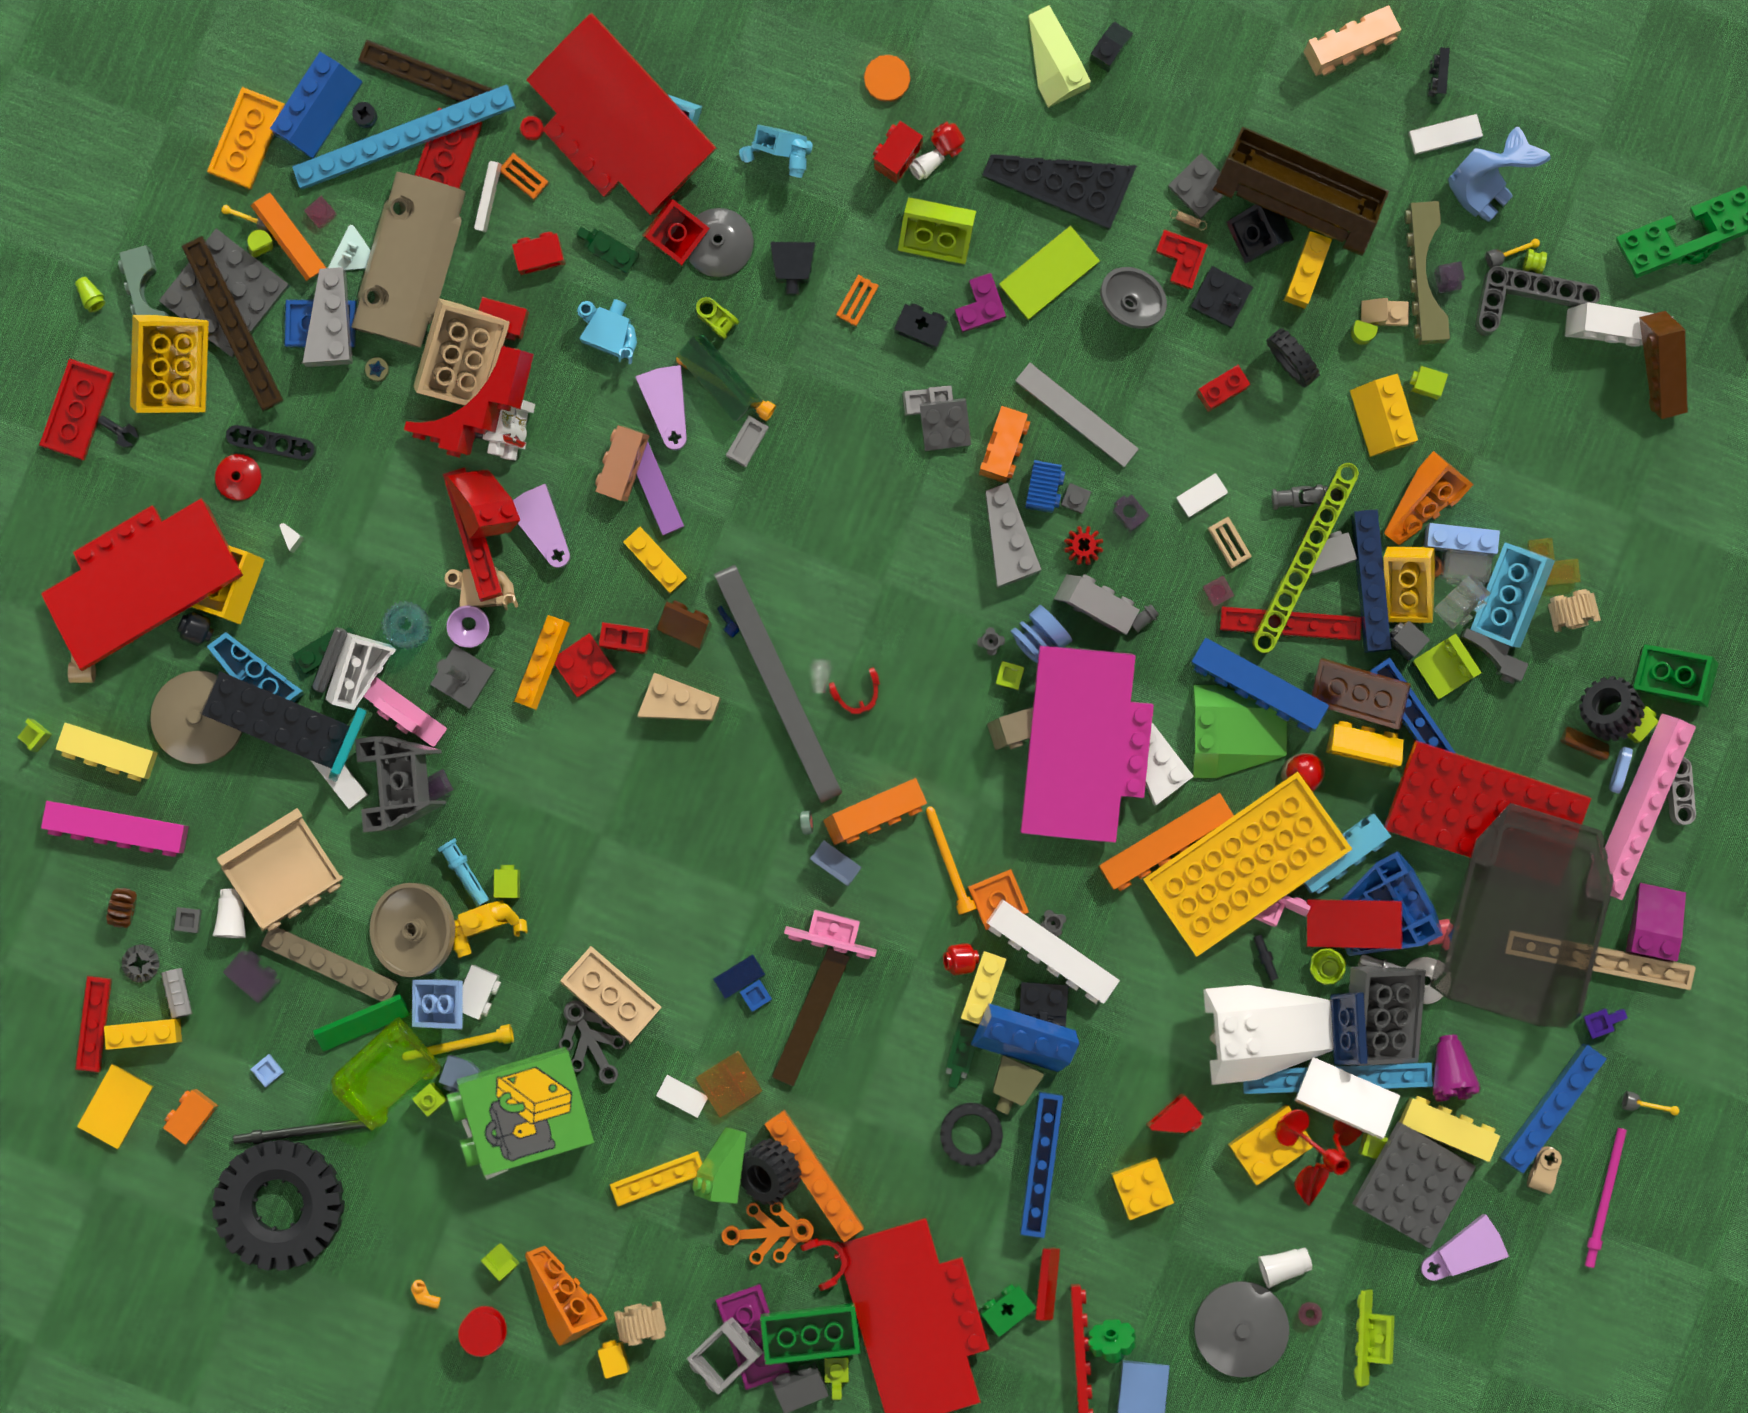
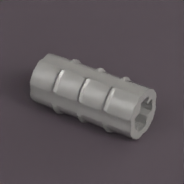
M182 968L162 972L165 997H167L171 1019L191 1015V1002L189 1001L188 990L185 984L186 979H184Z

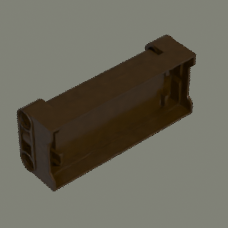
M1243 126L1213 188V191L1231 199L1234 192L1237 191L1236 196L1342 243L1345 239L1343 248L1360 256H1363L1389 193L1388 190Z

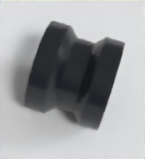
M360 102L352 110L353 119L359 127L368 129L376 124L378 115L371 104Z

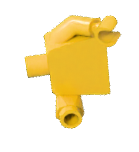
M503 900L488 903L458 914V919L454 921L455 938L453 950L457 953L458 958L469 955L472 952L467 937L507 923L513 925V932L516 937L520 936V931H524L527 934V921L519 919L518 915L507 904H504Z

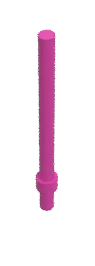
M1617 1128L1592 1237H1589L1587 1243L1589 1250L1585 1266L1594 1268L1598 1250H1601L1603 1241H1601L1627 1132V1130Z

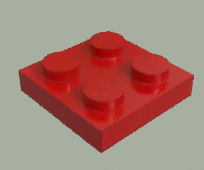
M590 633L559 653L554 663L577 698L616 672Z

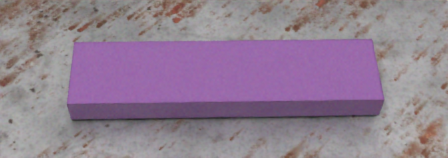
M647 442L637 476L664 536L683 528L684 524L651 447Z

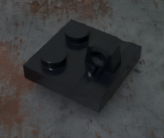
M1212 266L1190 308L1232 329L1253 286Z
M1021 982L1019 1013L1066 1027L1068 985Z

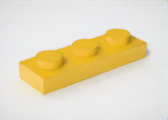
M641 527L623 541L670 594L687 579L686 575Z

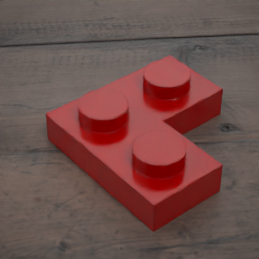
M1164 230L1156 253L1177 260L1170 282L1191 290L1208 245Z

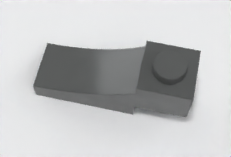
M1468 628L1463 630L1460 639L1483 652L1498 669L1496 674L1501 676L1502 681L1509 684L1522 681L1528 663L1507 655L1510 648L1509 645Z

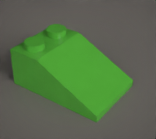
M725 1127L697 1171V1177L693 1181L695 1196L709 1201L737 1204L747 1132Z

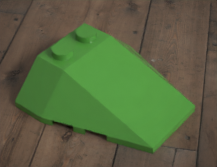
M1193 685V708H1195L1193 778H1219L1287 756V721L1276 716L1277 711L1270 707L1268 710H1265L1256 705L1257 700L1250 696L1245 699L1236 694L1235 691L1219 685Z

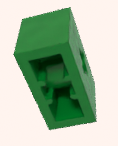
M1011 1283L1001 1291L1003 1295L996 1301L992 1298L982 1306L984 1310L981 1312V1315L998 1337L1036 1309L1035 1304L1019 1283L1015 1286ZM1004 1303H1006L1007 1305H1010L1011 1303L1013 1304L1011 1307V1313H1008L1007 1311L1003 1313L1001 1312L1003 1310L1002 1305Z

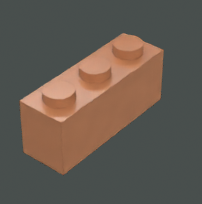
M619 425L617 429L613 430L610 437L612 444L610 450L604 455L603 464L605 465L602 473H599L597 476L595 492L620 501H628L650 435Z

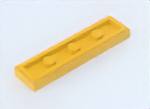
M696 1151L609 1184L617 1206L697 1177V1171L702 1165V1160L699 1152Z

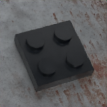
M1440 47L1437 54L1433 55V60H1430L1429 74H1432V79L1427 87V97H1431L1430 104L1440 105L1447 94L1450 48Z

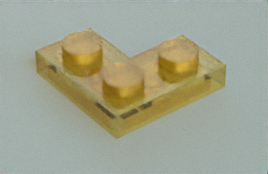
M1552 538L1527 541L1529 551L1555 560ZM1578 559L1555 561L1545 586L1581 582Z

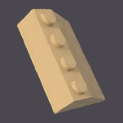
M439 298L413 385L415 391L427 396L466 405L477 395L493 371L501 347L504 344L510 322L462 304Z

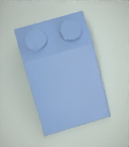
M417 979L412 981V1027L462 1029L463 981L447 979Z

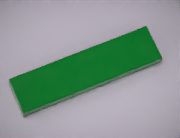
M398 994L313 1030V1033L324 1052L407 1017L410 1013L401 995Z

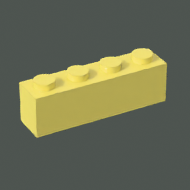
M64 723L56 746V750L62 751L61 756L75 760V757L78 756L84 758V764L97 767L99 763L106 766V771L118 775L120 771L128 773L127 778L141 782L142 778H150L158 754L157 752L69 723Z
M1417 1096L1415 1100L1409 1097L1399 1122L1417 1132L1490 1162L1500 1138L1499 1135L1494 1133L1495 1128L1485 1124L1478 1127L1472 1124L1474 1119L1462 1114L1457 1118L1451 1115L1452 1110L1439 1105L1436 1109L1429 1106L1430 1101Z

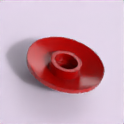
M234 454L226 457L220 462L215 472V483L218 490L225 497L232 500L250 498L257 492L261 484L262 475L258 464L246 455ZM235 472L240 473V478L238 480L233 479V474Z

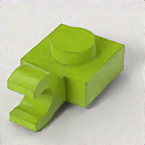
M825 1358V1383L832 1382V1400H842V1382H849L848 1358Z

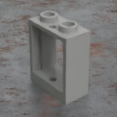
M732 1317L698 1347L687 1360L690 1362L691 1369L706 1380V1386L711 1391L719 1394L764 1352ZM724 1333L747 1358L725 1381L701 1355Z

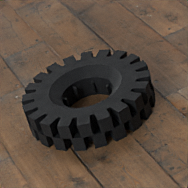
M290 1140L268 1141L244 1150L243 1153L237 1155L229 1162L230 1165L227 1169L223 1170L218 1179L220 1181L219 1185L214 1189L212 1199L215 1200V1207L212 1208L213 1220L217 1219L218 1227H216L220 1239L224 1237L227 1242L225 1246L232 1254L237 1253L240 1256L239 1260L248 1265L255 1264L259 1269L287 1270L309 1262L321 1254L334 1240L333 1237L339 1231L342 1223L341 1214L344 1212L345 1200H342L341 1193L344 1190L341 1181H338L335 1176L337 1172L332 1164H328L324 1160L325 1156L317 1150L313 1151L308 1148V1145L300 1142H290ZM281 1179L282 1183L288 1181L295 1185L298 1189L297 1193L302 1195L303 1207L300 1209V1211H303L296 1224L294 1222L290 1224L291 1228L278 1230L277 1226L271 1228L263 1223L261 1220L262 1216L257 1214L256 1202L259 1200L256 1198L263 1185L265 1187L269 1185L268 1181Z

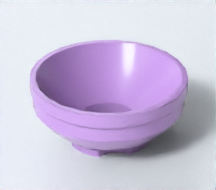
M461 606L450 614L447 621V632L455 644L462 647H475L486 639L489 632V620L480 608L476 606ZM466 617H472L476 621V626L473 629H466L462 625V620Z

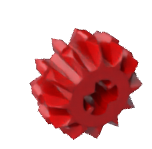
M1078 526V535L1070 531L1069 536L1072 539L1064 540L1065 544L1071 545L1065 548L1064 552H1073L1068 559L1072 561L1075 557H1078L1077 565L1081 564L1082 559H1085L1086 565H1090L1089 557L1097 561L1099 558L1094 552H1103L1101 547L1096 546L1102 544L1103 539L1095 540L1094 538L1097 537L1099 532L1095 531L1090 535L1091 527L1087 526L1085 533L1082 532L1081 526ZM1082 540V543L1087 541L1089 543L1087 546L1089 550H1079V541Z

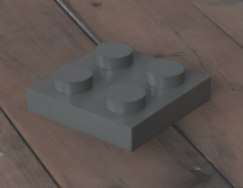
M1202 153L1168 185V188L1199 219L1224 197V195L1213 191L1220 171Z
M966 398L919 404L925 451L971 445Z

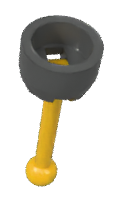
M224 205L221 208L223 214H232L257 223L258 230H263L271 235L260 218L256 219L232 210L228 205Z
M1533 239L1531 243L1504 253L1498 249H1492L1485 252L1486 262L1490 269L1495 266H1501L1505 257L1531 247L1537 248L1540 245V241Z
M1626 1091L1622 1098L1623 1110L1635 1111L1640 1106L1667 1111L1672 1115H1678L1680 1111L1677 1106L1666 1107L1643 1102L1639 1095L1634 1092Z

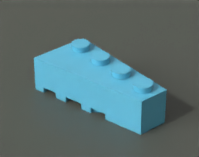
M1375 814L1367 815L1342 834L1353 850L1306 881L1304 886L1309 893L1316 891L1319 894L1329 886L1327 882L1335 877L1338 880L1348 872L1346 869L1352 864L1357 866L1367 858L1366 854L1372 850L1376 852L1385 845L1384 841L1390 838L1391 835Z

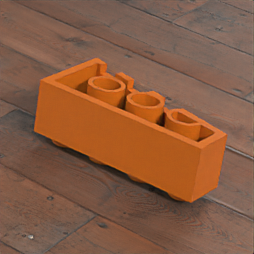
M914 778L836 812L824 819L823 822L834 846L844 841L849 844L860 839L859 835L866 831L870 835L881 830L880 825L886 822L890 826L901 821L900 816L906 813L909 816H913L922 812L921 807L927 804V801L917 779Z

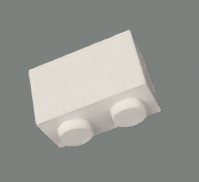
M471 965L463 984L462 1013L478 1020L482 1019L483 1016L487 1017L492 1006L489 1003L492 994H497L501 982L498 981L500 976L476 965Z

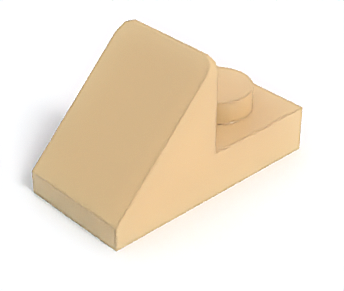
M1388 298L1361 301V321L1372 325L1408 326L1409 302L1388 301Z

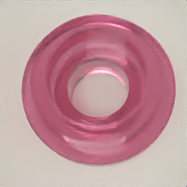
M1306 1302L1299 1308L1298 1316L1303 1324L1314 1326L1320 1322L1322 1310L1316 1303ZM1309 1309L1314 1311L1312 1318L1306 1317V1311Z

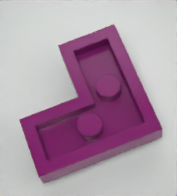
M989 273L969 280L976 302L955 309L961 331L965 332L1006 318L992 274Z

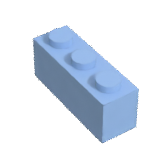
M1429 523L1425 527L1424 547H1434L1435 551L1493 557L1498 554L1500 531Z

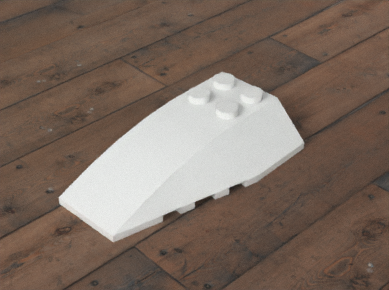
M1250 985L1203 989L1205 1012L1214 1013L1218 1060H1210L1212 1084L1258 1080L1334 1050L1331 1000Z

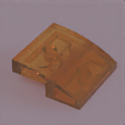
M739 1051L695 1077L719 1117L724 1116L763 1091Z

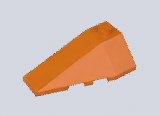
M545 1245L525 1254L548 1327L559 1346L578 1339L608 1320L597 1299L591 1293L588 1295L579 1286L581 1282L576 1277L573 1279L564 1270V1265Z

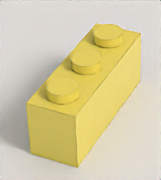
M983 951L961 1015L962 1019L980 1024L988 1003L991 1004L1006 962L1005 958Z

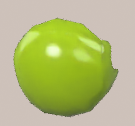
M1320 949L1313 954L1310 971L1316 981L1328 985L1336 984L1343 978L1346 963L1339 952L1333 949Z

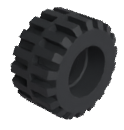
M1610 676L1608 680L1603 677L1600 678V682L1594 681L1591 683L1593 686L1591 688L1587 687L1584 690L1586 694L1581 695L1580 701L1582 703L1579 704V710L1581 711L1582 719L1592 733L1598 738L1602 737L1605 741H1609L1610 738L1613 741H1619V737L1625 739L1628 737V733L1631 732L1633 734L1636 731L1635 727H1640L1642 723L1640 718H1644L1645 715L1642 699L1633 686L1621 677L1617 680L1615 676ZM1621 702L1620 707L1614 713L1603 715L1604 710L1609 705Z
M773 1139L763 1140L744 1153L740 1178L741 1186L746 1189V1193L749 1196L753 1197V1200L756 1202L760 1201L764 1205L778 1203L797 1189L801 1181L799 1177L801 1170L798 1168V1160H795V1155L788 1150L789 1148L786 1145L782 1146L781 1142L777 1140L775 1142Z

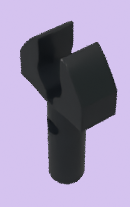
M104 415L99 417L98 423L117 435L118 440L116 443L123 448L134 447L133 444L126 441L123 434H132L139 439V434L135 427L129 423L126 427H121Z

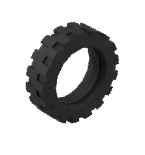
M1280 328L1266 340L1271 353L1275 355L1278 363L1302 387H1307L1320 376L1315 362L1311 360V356L1306 353L1304 347L1288 331Z
M960 1104L950 1110L942 1121L940 1140L943 1149L953 1161L961 1165L976 1166L985 1164L996 1155L1001 1147L1003 1139L1001 1123L995 1113L982 1104ZM966 1115L982 1117L988 1123L991 1130V1139L988 1146L976 1154H966L960 1151L952 1140L954 1124Z

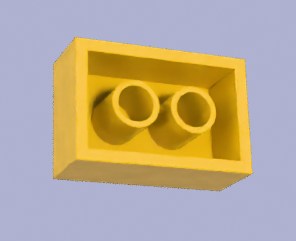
M1284 1105L1228 1143V1146L1256 1185L1313 1147L1300 1136L1292 1146H1284L1276 1139L1275 1127L1284 1115L1292 1111L1288 1105ZM1304 1131L1303 1134L1310 1138L1307 1132Z

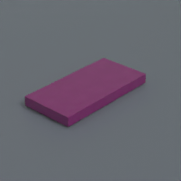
M761 1284L717 1298L716 1303L723 1324L733 1317L764 1352L760 1314L770 1313ZM729 1339L739 1368L747 1358ZM763 1353L741 1374L746 1390L771 1382L782 1373H790L787 1362L765 1365Z

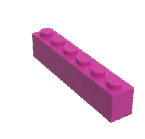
M46 801L41 828L47 829V834L62 837V832L70 833V838L84 841L85 836L94 838V843L107 845L109 840L117 842L116 847L130 849L131 845L140 846L139 851L153 853L154 849L163 850L162 855L176 857L177 853L184 854L189 826Z

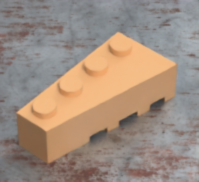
M1388 5L1363 16L1360 19L1361 23L1357 24L1356 21H1351L1339 29L1340 32L1338 33L1334 29L1326 32L1319 41L1316 37L1310 39L1305 47L1304 54L1315 75L1323 74V76H1326L1335 71L1336 66L1342 63L1346 66L1354 62L1356 56L1362 53L1365 56L1377 50L1376 46L1382 43L1389 45L1398 39L1397 36L1401 28L1390 6Z

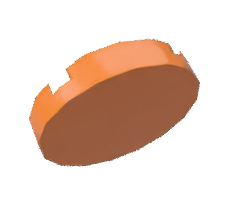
M879 56L872 60L866 68L864 75L865 87L869 94L877 100L895 101L908 90L910 82L909 69L905 62L896 56Z

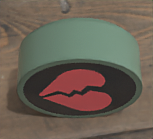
M802 811L800 813L802 833L804 835L813 834L814 828L811 811Z

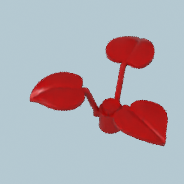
M1293 1110L1279 1120L1275 1127V1136L1278 1142L1284 1146L1294 1145L1300 1136L1323 1154L1324 1164L1317 1163L1315 1167H1305L1295 1180L1296 1192L1310 1206L1326 1183L1329 1172L1342 1175L1349 1169L1350 1161L1345 1157L1346 1153L1342 1150L1341 1145L1347 1146L1352 1144L1363 1131L1335 1120L1333 1130L1336 1133L1332 1138L1337 1150L1328 1149L1325 1151L1303 1134L1309 1125L1308 1114L1303 1110Z

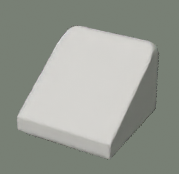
M281 523L280 528L289 551L294 553L304 539L289 526Z

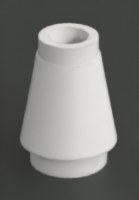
M935 149L913 159V163L909 167L918 180L926 179L945 158Z

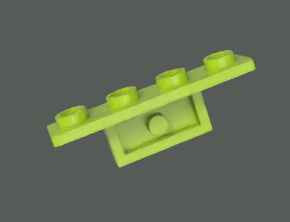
M1369 1289L1361 1291L1357 1300L1360 1318H1358L1356 1323L1359 1342H1357L1355 1347V1354L1358 1356V1366L1355 1368L1354 1378L1357 1380V1386L1359 1387L1369 1385L1370 1362L1393 1364L1395 1316L1372 1313L1373 1290Z

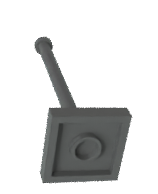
M454 645L448 657L438 662V673L430 685L471 709L495 669Z

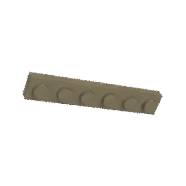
M279 927L271 932L268 931L261 945L379 1001L393 997L399 985L398 982Z

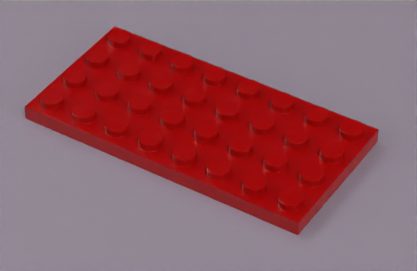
M1415 740L1384 827L1389 832L1559 886L1591 798Z

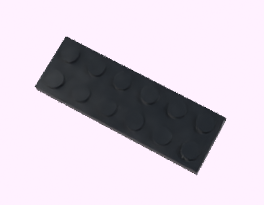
M221 671L218 672L200 713L203 716L330 769L334 765L350 728L347 724Z

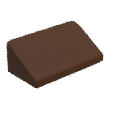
M1569 726L1565 728L1560 740L1561 743L1600 761L1608 759L1609 745Z

